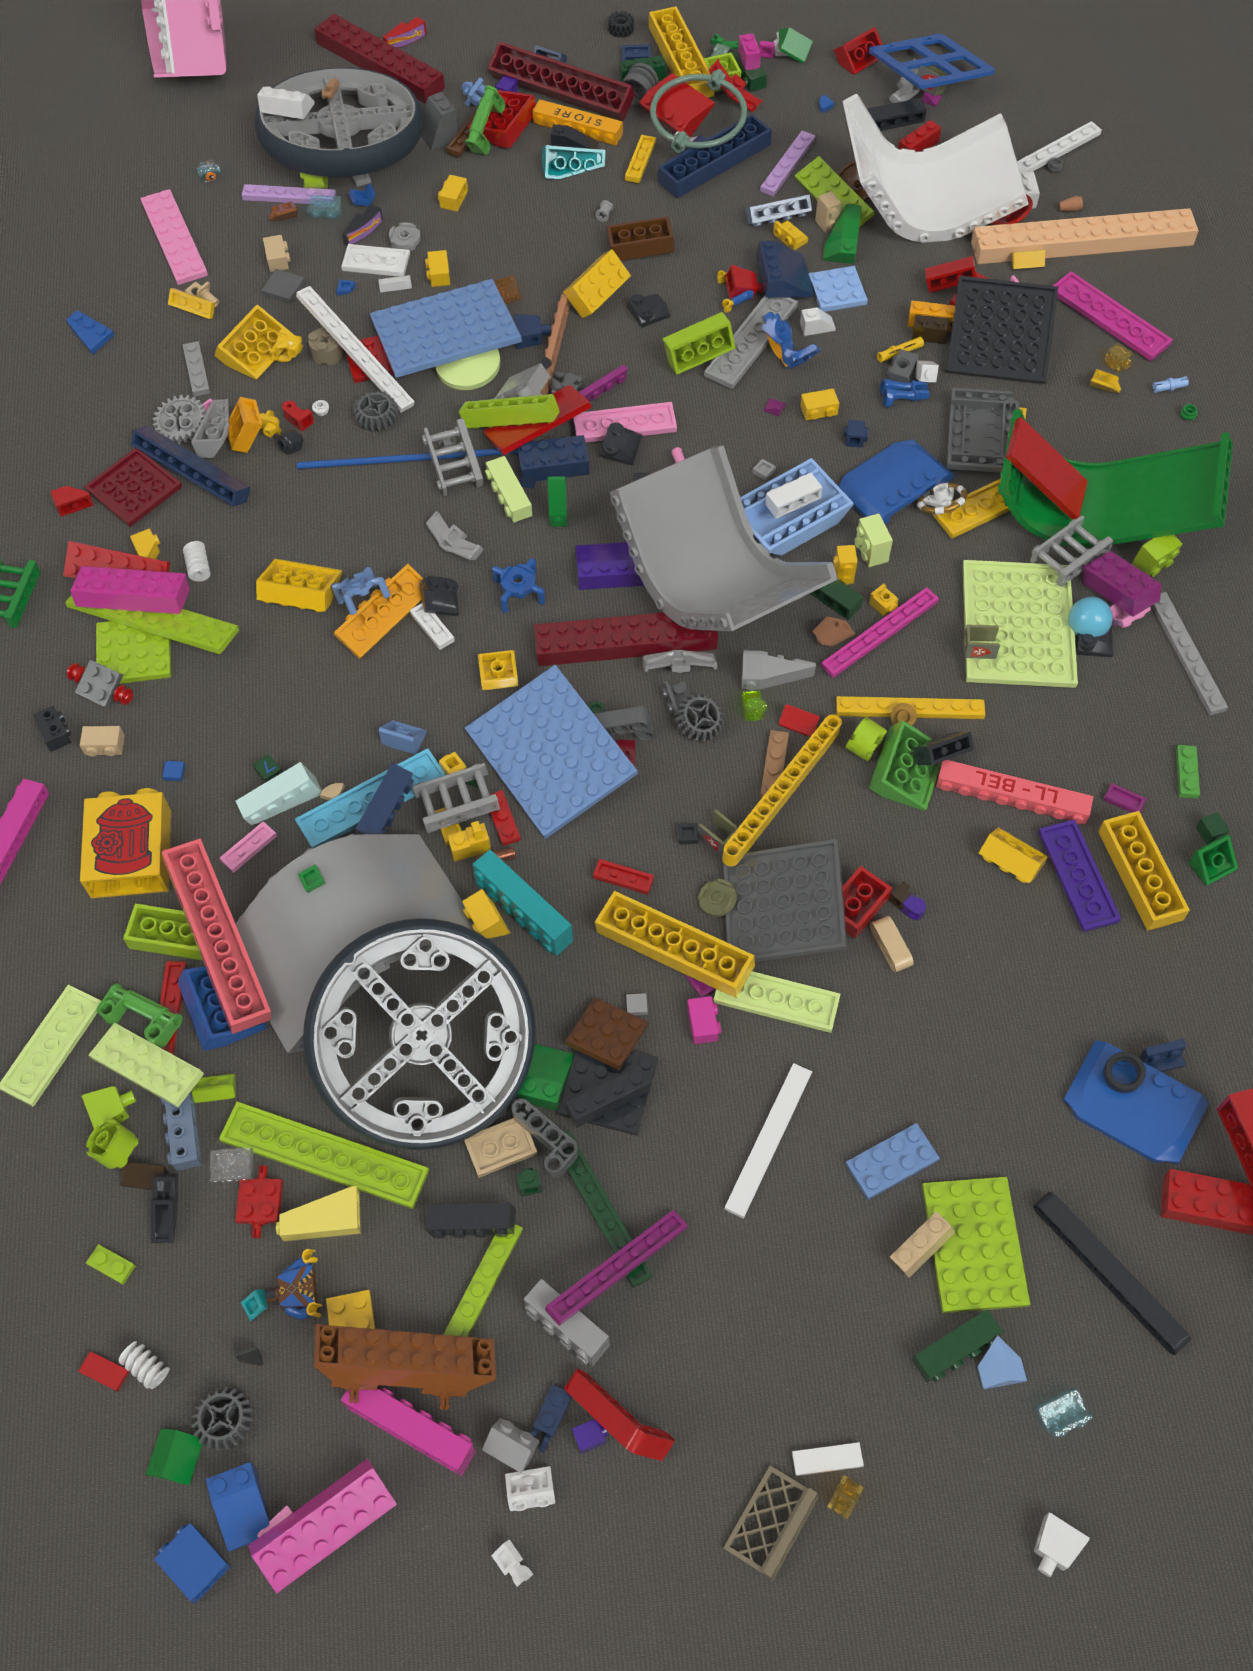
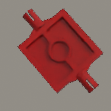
M265 1165L259 1166L258 1178L240 1180L235 1222L237 1224L253 1225L251 1238L255 1239L261 1238L262 1225L279 1222L283 1180L268 1179V1166Z

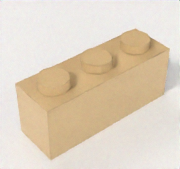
M936 1211L890 1258L910 1278L955 1231Z

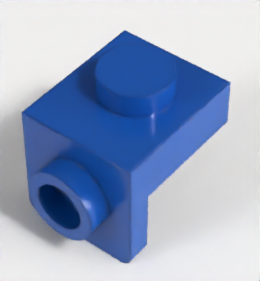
M367 184L365 191L350 189L349 196L353 204L369 206L375 198V191L371 184Z

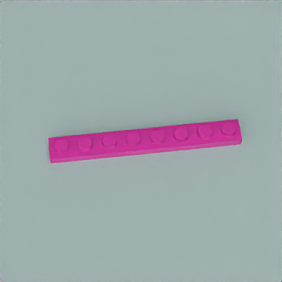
M926 587L821 663V667L832 678L836 677L937 604L939 598Z

